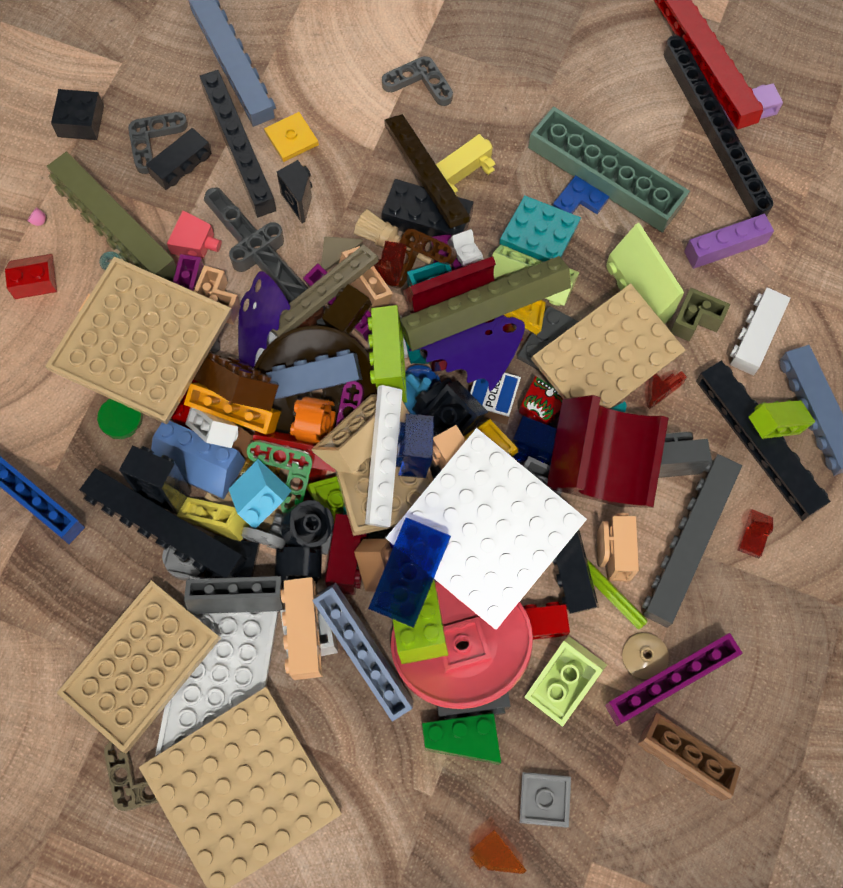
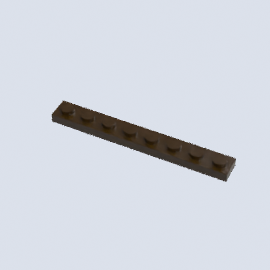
M401 114L384 119L386 129L449 227L453 228L470 222V215L404 115Z

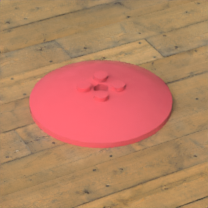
M438 581L435 582L449 655L401 664L393 627L391 653L396 670L404 684L414 694L431 704L451 709H467L488 704L512 689L520 680L529 664L533 648L532 627L529 617L522 604L518 602L498 628L494 629ZM461 641L469 643V646L464 650H459L456 647Z

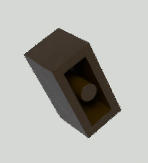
M347 284L345 288L339 290L334 303L326 307L322 319L328 327L350 335L372 306L369 297L350 284Z

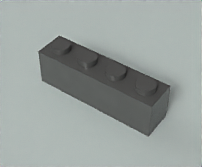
M281 576L186 579L184 601L187 610L192 614L283 610L284 603L281 600V589H284Z

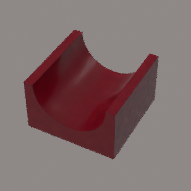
M494 257L483 259L403 290L410 313H416L494 282V266L496 265ZM495 318L484 323H490L494 321ZM511 323L503 326V331L507 333L516 330ZM491 330L485 332L486 335L493 333ZM439 359L429 362L433 372L442 371L447 368L445 360Z
M595 395L563 399L547 486L552 490L618 507L654 508L669 418L612 410L599 405L601 397Z

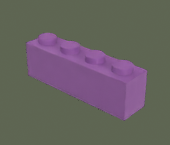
M762 214L690 239L684 253L692 268L695 269L766 244L774 230L766 215Z

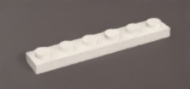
M385 385L378 386L365 524L388 528L391 526L402 390Z

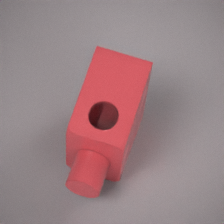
M182 211L167 242L170 254L178 256L180 254L190 255L203 259L208 249L215 252L220 250L221 240L214 238L213 228L209 223Z

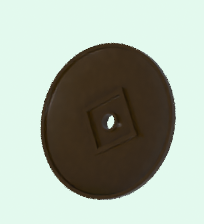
M305 326L290 330L272 341L262 352L254 366V369L266 375V373L272 372V367L285 365L286 368L294 367L293 363L297 361L307 360V363L315 362V357L328 355L329 358L337 357V352L350 350V353H357L363 379L357 382H360L364 387L363 401L370 395L377 394L376 384H372L370 378V370H374V366L370 364L369 353L357 340L334 328ZM345 384L322 389L323 394L319 398L334 402L335 406H331V411L336 413L334 428L336 427L342 391ZM353 384L352 388H348V392L351 393V400L346 399L345 403L357 405L358 401H353L355 394H359V390ZM311 392L274 399L272 408L281 411L275 432L291 434V424L295 422L296 416L294 412L295 402L297 399L302 400L305 396L314 398ZM346 407L343 411L344 417L346 418L354 411V408Z

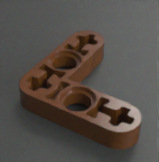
M408 229L404 232L387 270L385 281L391 287L401 288L407 281V272L411 271L418 253L449 265L456 260V249L415 229ZM411 237L416 238L414 242L410 241ZM432 241L433 249L430 252H426V244ZM441 249L449 253L448 257L439 254V250ZM407 253L408 261L405 264H401V256ZM395 275L399 277L397 281L393 279Z

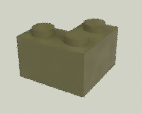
M690 287L670 332L687 341H690L698 325L717 332L731 304Z

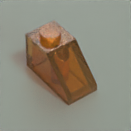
M492 830L471 849L473 855L470 858L479 869L484 867L490 871L524 874L527 871L495 830Z

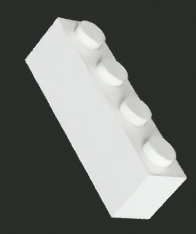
M766 288L763 294L759 293L753 304L757 307L755 311H750L745 321L749 324L747 328H742L738 336L741 342L739 346L735 344L730 354L733 357L730 363L731 366L753 376L755 375L769 348L790 301V297L770 288Z

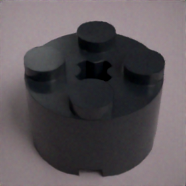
M307 500L292 506L281 517V533L289 547L312 549L320 546L327 541L334 529V519L330 510L314 500Z
M283 547V551L280 548H276L275 576H281L283 584L285 580L312 577L317 584L318 579H321L322 550L316 549V553L310 552V548Z

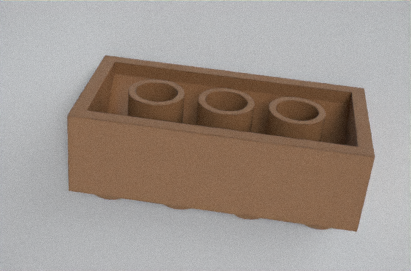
M656 712L643 730L637 744L647 753L653 754L663 761L668 767L684 775L689 781L705 789L708 794L717 797L721 801L731 799L741 768Z

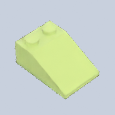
M568 637L560 645L525 695V698L561 726H564L604 671L607 664L574 639Z

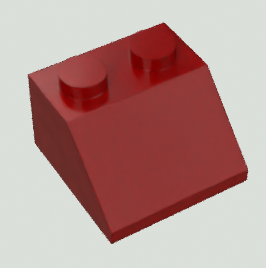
M52 254L11 260L5 268L6 287L14 299L57 292Z

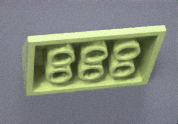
M637 223L610 253L606 265L607 270L611 275H614L620 291L629 284H632L665 324L671 321L684 291L640 223Z

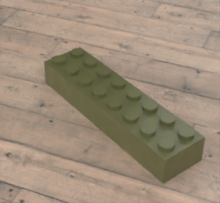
M67 151L47 165L50 172L48 177L56 185L54 188L61 197L66 196L68 198L67 202L74 210L78 209L81 212L80 215L85 222H91L94 225L93 229L100 237L104 235L107 238L106 242L113 250L117 248L120 251L119 255L124 261L173 282L177 268L174 259Z

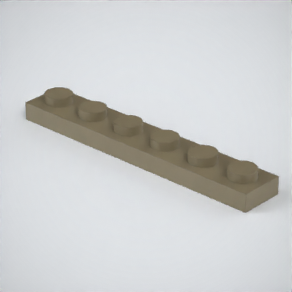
M363 244L290 302V310H283L281 312L279 329H272L271 332L278 338L282 334L297 328L333 299L341 288H345L347 284L354 282L379 262L378 256Z

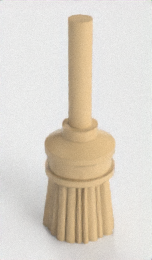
M368 209L360 215L355 225L354 234L375 242L376 246L382 247L385 251L391 247L397 248L402 238L398 235V227L392 226L389 222L385 223ZM418 253V259L428 265L432 264L434 259Z

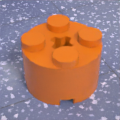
M307 396L303 397L302 400L297 399L294 405V412L296 413L295 422L291 424L290 428L291 435L295 436L299 441L318 444L334 429L336 413L331 411V406H335L334 402Z

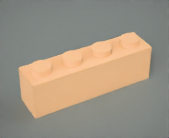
M312 577L285 580L284 589H281L282 603H285L286 612H282L283 626L287 627V635L283 636L284 648L288 650V659H285V670L293 680L323 677L318 609L312 601L317 595L316 583Z

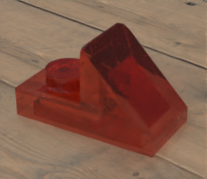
M385 241L382 259H378L379 262L374 265L387 285L399 286L407 245L403 243Z
M682 371L676 375L670 374L664 381L657 373L652 376L648 384L647 407L649 409L653 408L680 388L687 376Z
M751 509L737 551L759 559L762 556L768 536L773 532V517Z

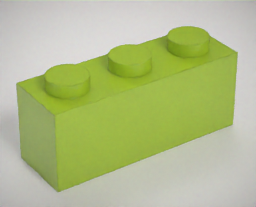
M801 400L775 401L773 403L763 402L754 408L755 411L749 416L762 439L799 435L815 423V420Z

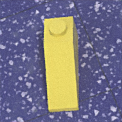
M187 497L177 514V517L222 537L242 541L243 539L241 536L243 527L249 528L250 526L237 514L235 507Z

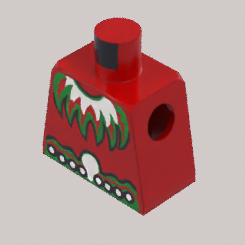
M537 376L534 378L519 410V413L524 416L519 425L527 432H530L535 425L541 429L548 427L560 415L563 400L555 388Z

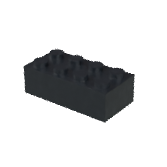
M398 179L394 180L382 211V220L385 223L389 222L392 226L398 227L399 231L405 232L408 229H415L430 237L459 234L467 231L470 223L450 228L424 187ZM458 197L470 215L471 220L474 201Z
M132 445L119 471L135 492L158 506L178 514L185 500L191 494V490L176 466L175 460L166 455H162V457L154 455V451L145 446L138 448Z

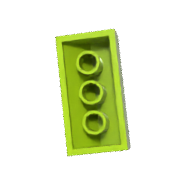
M398 306L371 308L372 317H368L369 331L372 330V334L369 335L370 348H373V352H369L371 366H374V370H370L371 383L376 384L377 390L378 386L381 385L401 389L402 401L405 403L407 402L404 342Z

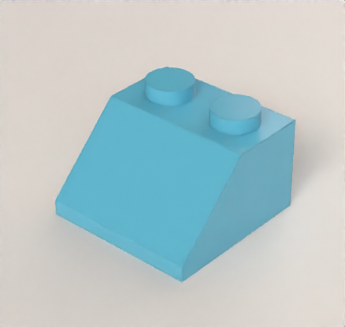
M259 459L228 489L237 514L253 529H256L292 491Z

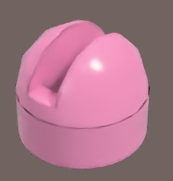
M36 207L27 221L35 226H41L44 224L46 216L43 211Z

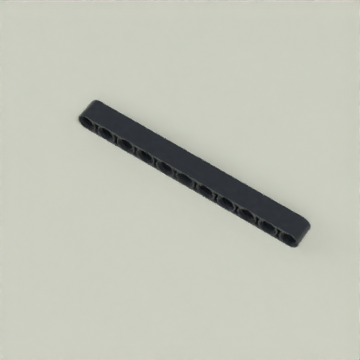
M678 35L669 37L663 54L724 169L750 216L754 218L765 214L767 217L773 207V199L685 40Z

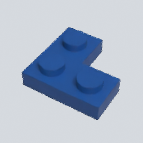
M575 175L553 203V207L573 214L581 204L595 214H598L608 202L609 196Z

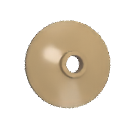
M639 633L632 636L625 643L622 650V660L625 668L631 675L638 679L648 680L667 668L669 653L666 645L660 638L649 633ZM644 651L650 652V659H646L643 656Z

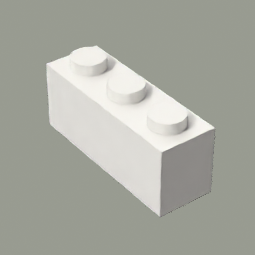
M190 408L186 420V425L206 443L232 448L233 442L238 437V426L236 424L195 408Z

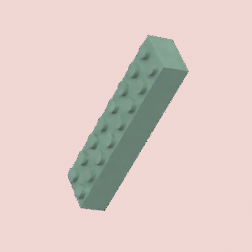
M554 106L530 134L529 149L575 177L576 175L608 195L610 200L662 233L684 206L690 193L685 187Z

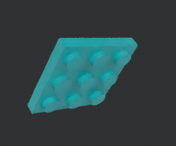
M524 195L502 234L499 244L543 262L558 256L562 258L580 223L581 217Z

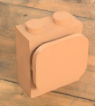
M618 513L612 516L609 523L608 521H602L597 530L598 566L605 567L607 564V578L609 581H631L639 571L636 516H629L628 513Z

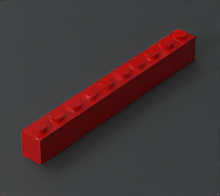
M654 0L674 33L685 40L714 95L736 129L759 123L763 113L762 103L757 100L752 88L747 85L742 73H739L734 61L730 59L724 46L720 44L716 34L712 32L706 19L700 14L698 7L694 5L692 0Z

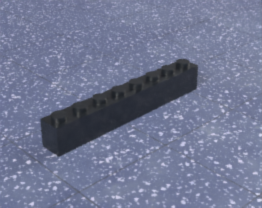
M219 70L200 75L204 94L257 218L276 212L274 197Z
M721 360L699 375L696 380L697 384L802 521L831 502L827 492L818 486L813 474L801 464L799 456L791 451L783 436L761 438L749 419L758 403L750 398L745 386L737 381L729 366L725 365Z
M96 468L79 489L85 496L83 500L92 506L98 504L102 507L101 511L110 517H113V515L120 518L119 522L128 528H131L133 525L138 529L137 533L144 538L149 539L151 536L156 539L155 543L164 550H167L168 547L174 550L173 554L182 561L189 559L193 562L192 566L202 573L205 570L212 573L211 578H236L246 564V560L241 554Z

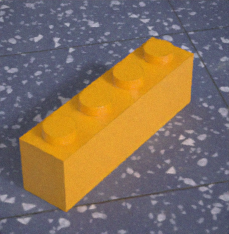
M199 382L190 384L184 402L186 406L263 434L275 433L281 411L273 408L271 411L231 403Z

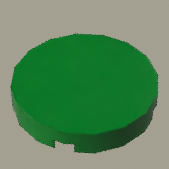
M108 399L100 407L97 421L100 429L109 437L125 439L135 434L138 427L140 428L143 415L141 412Z

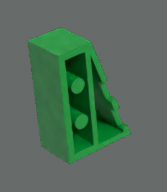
M494 713L422 723L425 751L495 765L501 764Z

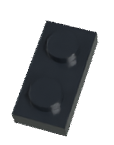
M449 378L441 383L437 381L428 392L422 391L415 398L417 402L412 410L417 415H420L447 384L452 383Z

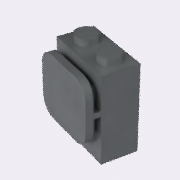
M691 432L666 434L659 478L702 474L712 461L708 439L693 440Z

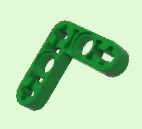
M262 440L252 441L247 447L248 458L254 462L259 459L263 464L289 470L286 485L292 490L290 493L301 495V498L296 496L294 504L297 505L303 502L313 464L312 456L303 450ZM259 445L260 450L266 452L268 447L272 448L269 460L265 459L267 454L260 453L259 456H254L255 452L251 451V448ZM275 451H284L286 460L284 462L275 461L273 457ZM290 453L295 454L293 456L294 459H300L301 456H304L305 461L309 462V464L299 467V462L292 461V465H288ZM293 478H300L303 481V487L295 490L291 487L290 481ZM289 494L281 503L283 513L289 509V506L285 505V503L290 502L292 494Z

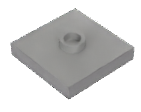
M522 772L519 823L569 828L571 777Z

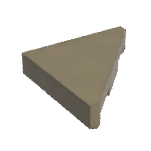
M324 237L321 267L327 271L335 264H339L342 252L358 246L361 247L363 239Z

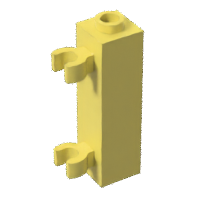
M478 134L436 165L456 193L458 189L454 185L480 166L488 175L495 171L493 168L495 162L491 159L493 147L489 140L484 139Z

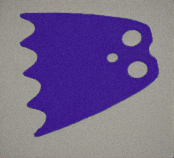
M263 271L257 273L250 290L243 296L240 302L241 307L238 317L239 360L250 365L252 368L255 365L258 349H266L269 332L272 329H279L281 312L283 310H290V305L278 285ZM259 279H261V287L259 291L256 292V282ZM248 298L249 306L248 309L244 312L243 305L245 300Z
M502 315L490 323L479 324L419 349H424L428 352L426 362L439 359L445 360L447 362L446 372L463 369L467 372V383L478 379H486L489 384V391H492L505 373L518 349L524 334L525 324L515 317L507 318ZM512 323L517 328L514 332L507 333L503 331V326ZM487 330H491L493 332L491 335L485 334Z

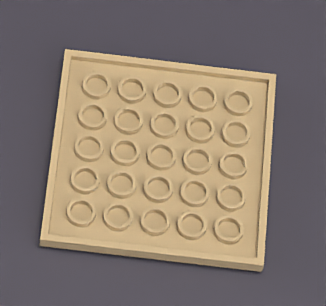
M114 257L45 367L57 375L162 423L168 424L230 317L232 309Z
M267 687L139 767L207 888H231L342 815L341 810Z

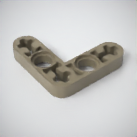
M111 741L108 742L104 749V756L115 807L121 811H131L158 803L156 797L151 800L145 799L143 792L149 786L147 781L135 785L129 751L127 754L123 752L118 753L119 761L125 760V764L112 766V763H117L116 756L111 755L115 745ZM124 768L127 771V778L119 783L115 780V773L118 769ZM130 784V788H125L127 796L132 797V800L128 801V806L126 807L125 804L120 803V799L124 798L123 790L117 791V787H125Z

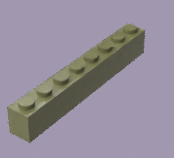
M558 256L400 319L404 339L410 349L414 351L570 289L569 267Z

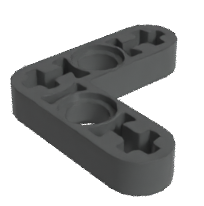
M420 57L382 76V88L386 92L392 93L422 80L438 105L447 106L452 102L453 91L430 57ZM409 71L413 73V76L404 77L402 74ZM432 78H437L440 82L438 84H432L429 82V80Z
M173 112L136 119L130 122L128 126L134 163L139 173H149L147 166H142L141 157H145L146 164L153 159L150 138L177 134L187 129L188 123L183 113ZM156 123L163 124L161 129L153 128ZM144 143L147 145L143 150L136 149L138 144Z

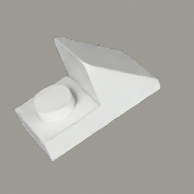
M472 229L453 235L448 240V245L456 249L457 259L463 267L483 260V254L474 243Z

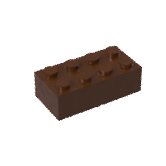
M208 353L194 377L195 381L231 403L271 411L279 386L271 381L272 377L261 374V371L250 368V365L240 362L241 360L228 356L225 359L221 358L219 354Z

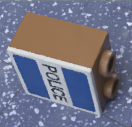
M504 373L492 391H489V384L486 379H478L469 383L472 386L471 395L488 411L483 418L508 424L521 377Z

